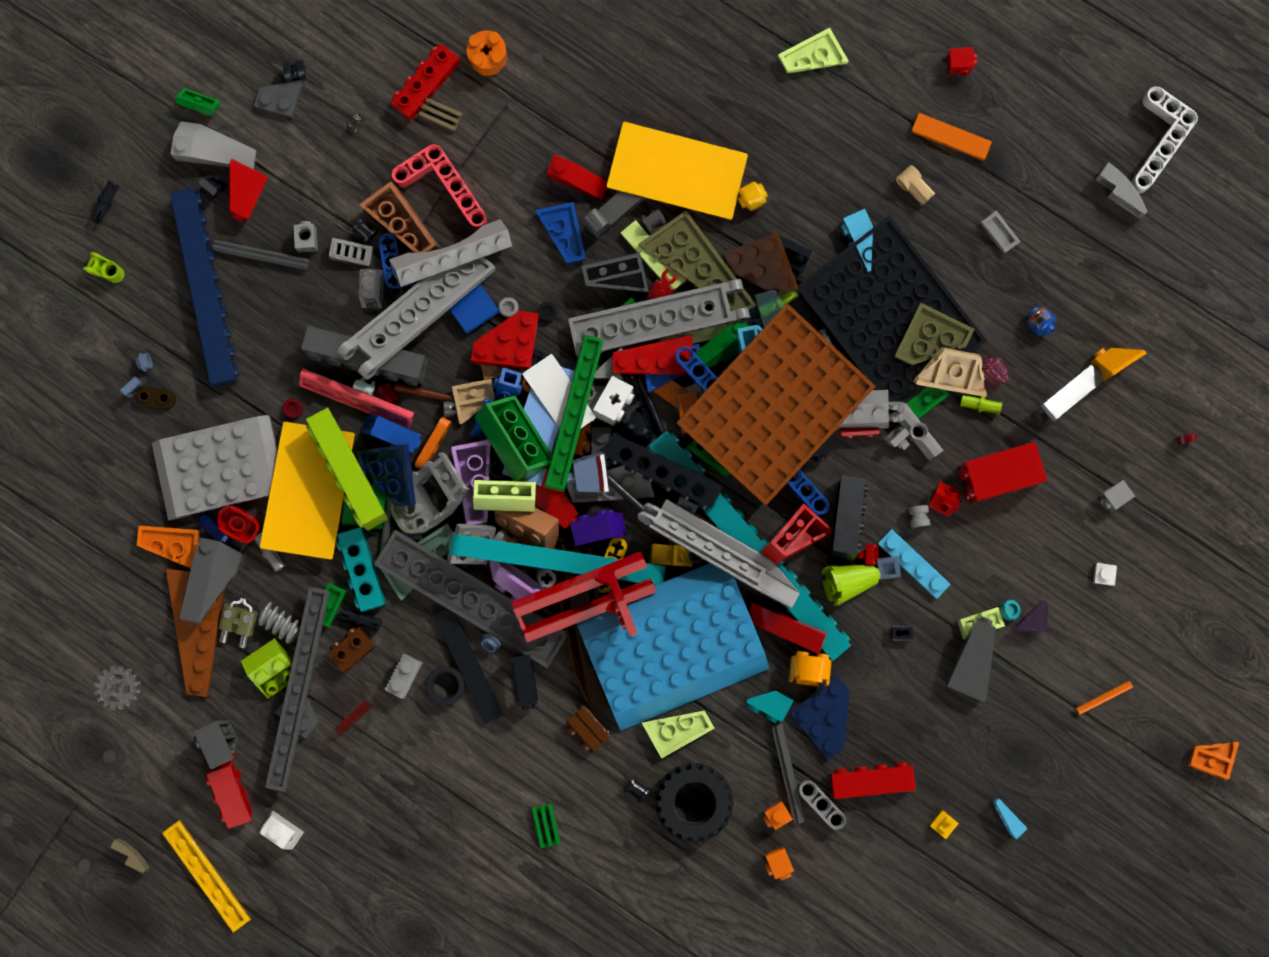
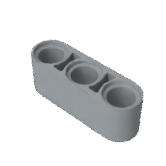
M803 780L800 782L798 793L832 829L838 830L843 828L846 818L834 803L812 781ZM806 784H810L813 788L810 795H804L802 792V788ZM820 799H825L827 802L824 810H818L816 807ZM834 814H839L841 817L838 825L831 824L830 820Z

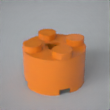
M488 30L480 31L470 36L466 49L470 66L483 76H492L499 73L507 62V51L502 37L497 32Z

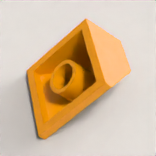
M1103 348L1094 354L1095 359L1091 361V364L1102 372V378L1105 381L1147 353L1145 350L1110 348L1105 351Z

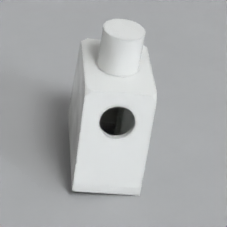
M272 811L261 826L259 833L282 849H293L304 831Z

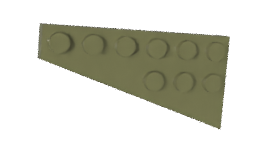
M687 211L638 244L639 247L645 249L646 252L673 271H676V273L698 289L737 279ZM745 289L739 293L726 294L730 311L740 308H748L750 311L756 307V304Z

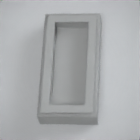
M997 211L980 222V225L1003 255L1020 243V240Z

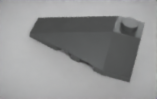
M199 539L179 619L181 621L197 624L202 622L213 607L220 593L224 592L228 582L237 574L243 556L240 552L220 541Z

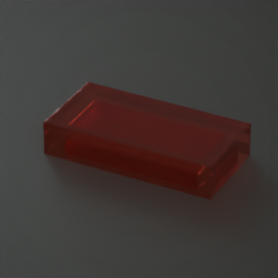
M365 700L335 729L339 734H344L373 705L368 700Z

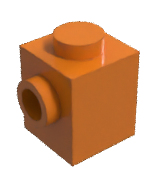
M781 800L763 810L766 815L763 819L769 828L773 827L777 830L793 820Z
M784 847L764 854L768 862L765 864L769 876L773 875L775 879L779 878L780 881L791 877L790 873L794 872V869Z

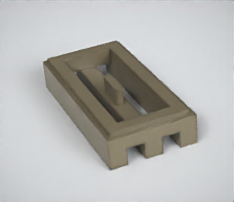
M426 98L425 102L427 103L422 106V110L418 114L419 117L455 132L463 114L430 98ZM429 104L432 105V106H434V107H436V108H439V109H441V110H443V111H445V112H448V113H450V114H452V115H454V116H457V118H453V117H451V116H449V115H447V114H444V113H442V112H440V111H438V110H436V109H433V108L429 107ZM428 111L430 113H433L439 117H442L448 121L453 122L454 124L450 125L444 121H441L435 117L426 114L425 112Z

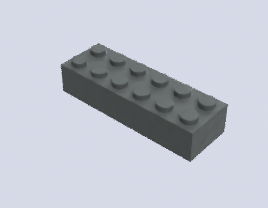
M307 326L301 349L310 360L321 362V359H323L328 364L337 367L343 364L348 367L347 369L357 372L361 365L369 360L359 349L356 350L351 358L344 360L337 353V350L344 342L351 338L350 336ZM400 350L379 367L373 376L378 377L379 374L386 376V379L392 381L402 379L408 385L417 386V383L423 385L429 362L425 355Z

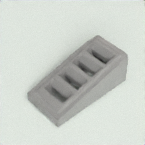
M332 238L329 258L335 261L370 267L373 247ZM338 246H341L340 255L336 254ZM346 247H349L348 257L345 256ZM354 248L357 249L356 259L353 258ZM362 250H366L364 260H360Z

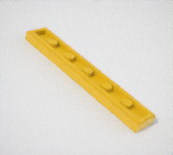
M179 820L165 830L162 834L231 931L234 933L250 921V917L182 822Z

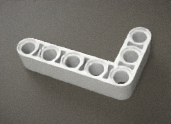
M1156 86L1152 87L1144 95L1143 105L1171 126L1131 181L1139 194L1144 193L1154 183L1198 120L1197 113L1164 89ZM1150 95H1155L1157 97V101H1153L1150 98ZM1166 106L1172 107L1174 112H1169ZM1183 117L1188 118L1190 124L1185 123ZM1171 133H1176L1179 139H1174ZM1160 148L1166 149L1168 155L1162 154ZM1149 163L1154 164L1157 170H1152L1149 167ZM1138 179L1144 180L1145 186H1141L1138 183Z

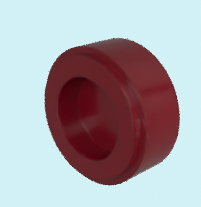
M294 398L286 400L282 408L283 413L290 419L299 418L304 410L302 403Z
M1196 432L1176 437L1179 445L1194 442L1198 439Z

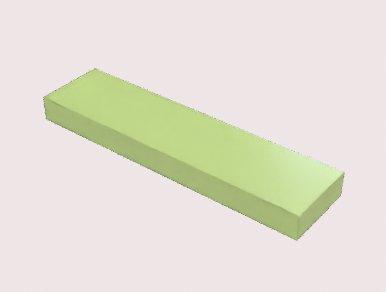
M636 220L621 232L623 238L636 253H640L643 261L661 281L662 273L666 269L669 270L667 273L669 279H672L675 274L678 275L677 280L670 285L675 290L687 281L676 271H673L646 252L645 249L638 246L649 235Z

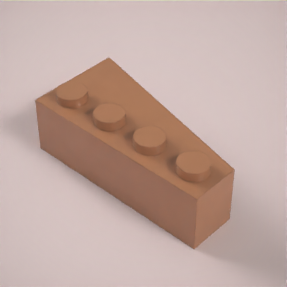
M391 181L359 204L415 253L441 249L398 187Z

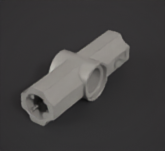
M905 404L904 409L893 413L905 414V420L898 421V423L909 432L908 438L916 444L928 461L943 451L928 432L926 425L920 422L907 404ZM913 428L921 429L922 436H914Z

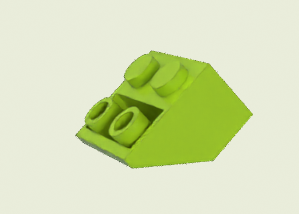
M275 638L241 661L247 676L267 699L288 686L293 661Z

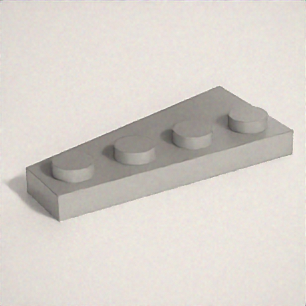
M641 459L640 465L642 468L645 469L643 460ZM624 465L607 470V474H610L635 498L655 497L650 482L642 478L643 474L637 471L636 474L625 470ZM572 483L566 484L572 503L624 499L609 484V492H577L573 490Z

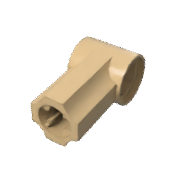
M912 165L895 178L898 185L904 191H908L921 206L935 195L932 189L922 180L920 172Z

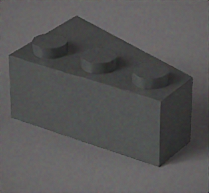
M230 720L215 721L194 731V742L198 748L201 747L210 769L234 759L232 753H235L233 747L236 746L237 736Z

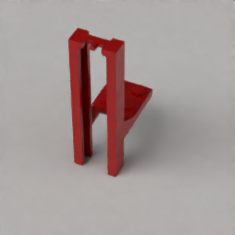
M638 552L512 601L513 610L526 641L530 642L607 611L618 616L622 629H627L630 636L638 634L627 603L656 593V589L651 578L624 589H620L617 579L647 567L642 553ZM603 584L611 586L612 591L608 592L609 595L529 626L523 622L522 616Z

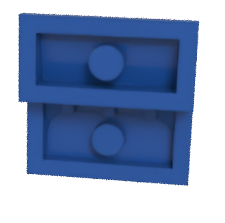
M481 284L476 286L449 309L467 334L500 312Z

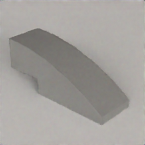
M1108 162L1095 180L1111 190L1108 195L1109 199L1141 219L1147 213L1142 198L1129 179Z

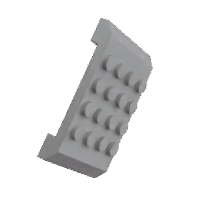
M269 415L252 417L168 437L152 443L169 521L222 508L227 505H235L264 497L269 498L278 453Z

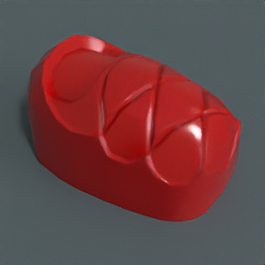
M227 505L223 507L217 516L218 529L227 536L244 543L253 541L261 527L257 519L236 506Z

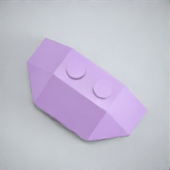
M490 561L492 580L496 583L494 587L502 593H505L507 590L513 595L511 597L512 600L515 601L546 589L509 563Z

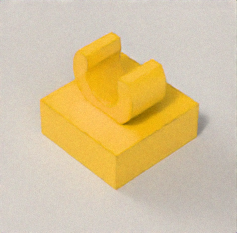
M941 810L929 826L944 839H947L959 823Z

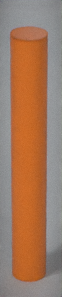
M1127 681L1075 708L1078 715H1081L1132 689L1133 686L1130 681Z

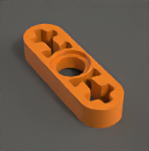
M444 417L440 419L416 460L415 468L420 470L423 468V464L431 461L452 424L450 420Z

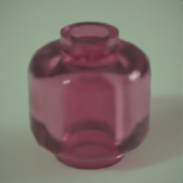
M991 355L982 362L984 378L991 385H1002L1009 379L1010 367L1001 357H993Z

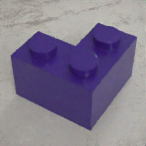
M614 510L595 512V516L590 518L588 515L576 517L577 521L570 522L575 546H585L627 536L622 513H615Z

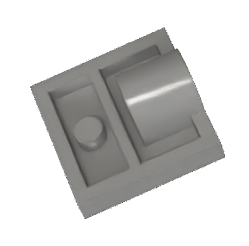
M457 524L455 532H450L448 535V548L450 546L451 534L493 540L496 528L493 525ZM450 554L447 558L450 564H487V560Z

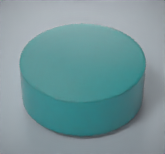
M1008 600L1000 605V614L1005 620H1015L1020 616L1021 609L1016 601Z

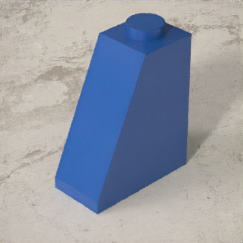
M367 414L360 431L364 435L391 446L409 444L410 453H413L414 450L416 451L421 442L419 439L420 434L377 415Z

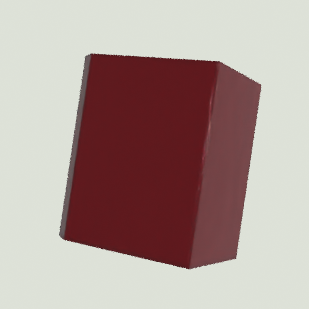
M390 383L381 385L374 391V397L391 404L400 400Z

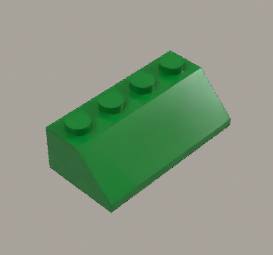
M515 395L487 403L475 415V419L513 481L521 482L530 479L550 466L552 454Z

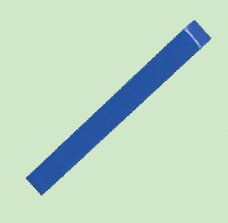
M681 347L675 352L674 357L677 364L705 392L707 390V382L710 380L715 381L717 377L689 347ZM681 351L689 353V360L687 362L680 360L679 353ZM698 365L703 369V374L700 377H696L693 374L694 366ZM799 469L796 472V479L788 481L786 485L815 514L821 515L826 513L829 508V502ZM803 485H807L810 488V492L806 496H803L800 491ZM817 500L823 502V508L819 511L814 508V503Z

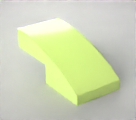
M999 607L957 620L963 640L966 639L975 617L981 619L983 616L992 620V624L996 629L1004 627Z

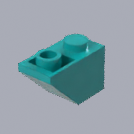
M771 691L748 698L745 703L749 704L748 709L757 714L759 711L767 714L766 719L776 723L777 721L783 722L793 700L777 691Z

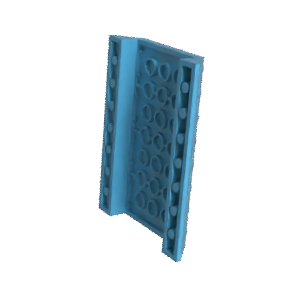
M709 563L655 585L656 593L627 603L638 633L633 636L629 635L627 629H622L618 616L608 611L576 623L620 731L770 669L765 652L733 576Z

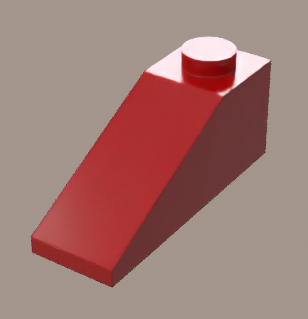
M554 155L547 170V177L602 201L607 190L608 181L572 161Z

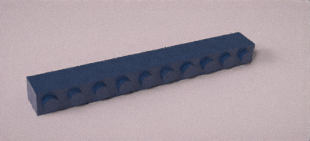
M194 188L172 192L170 195L210 384L218 387L238 382L237 376L240 374L237 364L234 365L233 361L235 350L229 342L231 331L225 323L227 312L221 304L223 299L222 290L217 286L219 274L217 269L213 267L215 256L213 250L209 248L211 237L209 231L205 229L207 218L200 206L203 205L201 193H198Z

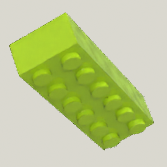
M326 408L307 418L306 420L309 425L306 428L313 440L318 441L315 445L323 458L327 457L328 460L324 462L331 474H336L337 477L334 478V481L342 493H346L343 498L351 510H355L353 517L360 528L365 527L368 531L389 520L330 410Z

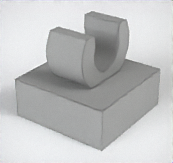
M900 426L894 428L884 438L888 445L898 446L903 450L910 445L905 439L909 432Z

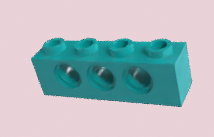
M359 527L337 534L339 539L336 540L339 552H343L345 558L342 559V564L345 571H349L350 578H348L350 589H354L356 594L354 598L356 608L360 609L361 612H366L387 605L363 528ZM353 546L359 548V553L355 557H351L349 553L350 548ZM359 565L365 567V572L361 576H357L355 573V569ZM365 584H369L371 587V592L368 595H363L361 592V588Z

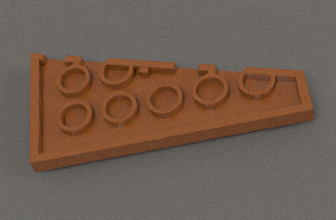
M166 569L186 694L208 697L225 590L217 597L213 607L200 624L181 621L179 618L190 572Z

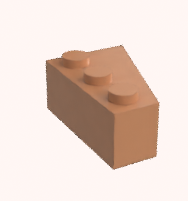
M535 508V512L495 510V522L524 545L555 549L559 545V519Z

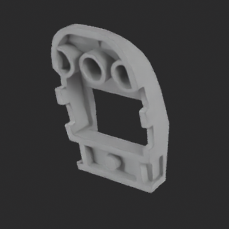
M440 452L438 454L440 458L434 462L427 461L419 471L412 472L415 505L395 507L390 503L392 516L402 531L420 534L430 530L449 517L469 492V487H466L449 460V455ZM433 475L449 500L441 513L423 486Z

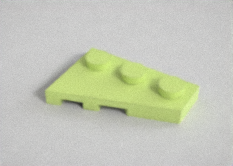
M830 28L778 54V59L787 74L848 63L846 55Z
M705 711L642 722L661 758L714 729Z

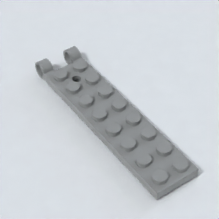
M481 257L422 279L348 341L344 342L338 348L337 353L344 360H348L359 349L369 360L361 365L358 373L366 380L370 379L379 367L495 271V266L485 257ZM382 339L384 342L377 344L376 340Z
M741 279L731 280L725 283L569 318L576 356L579 358L584 335L604 339L601 353L728 323L749 320L748 308L730 311L726 295L743 291ZM707 304H711L713 306L711 311H707L705 309V306Z

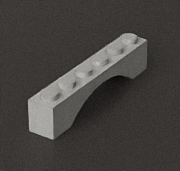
M500 219L481 226L468 238L449 247L429 252L406 253L389 259L394 277L400 287L509 248L512 246L508 229Z

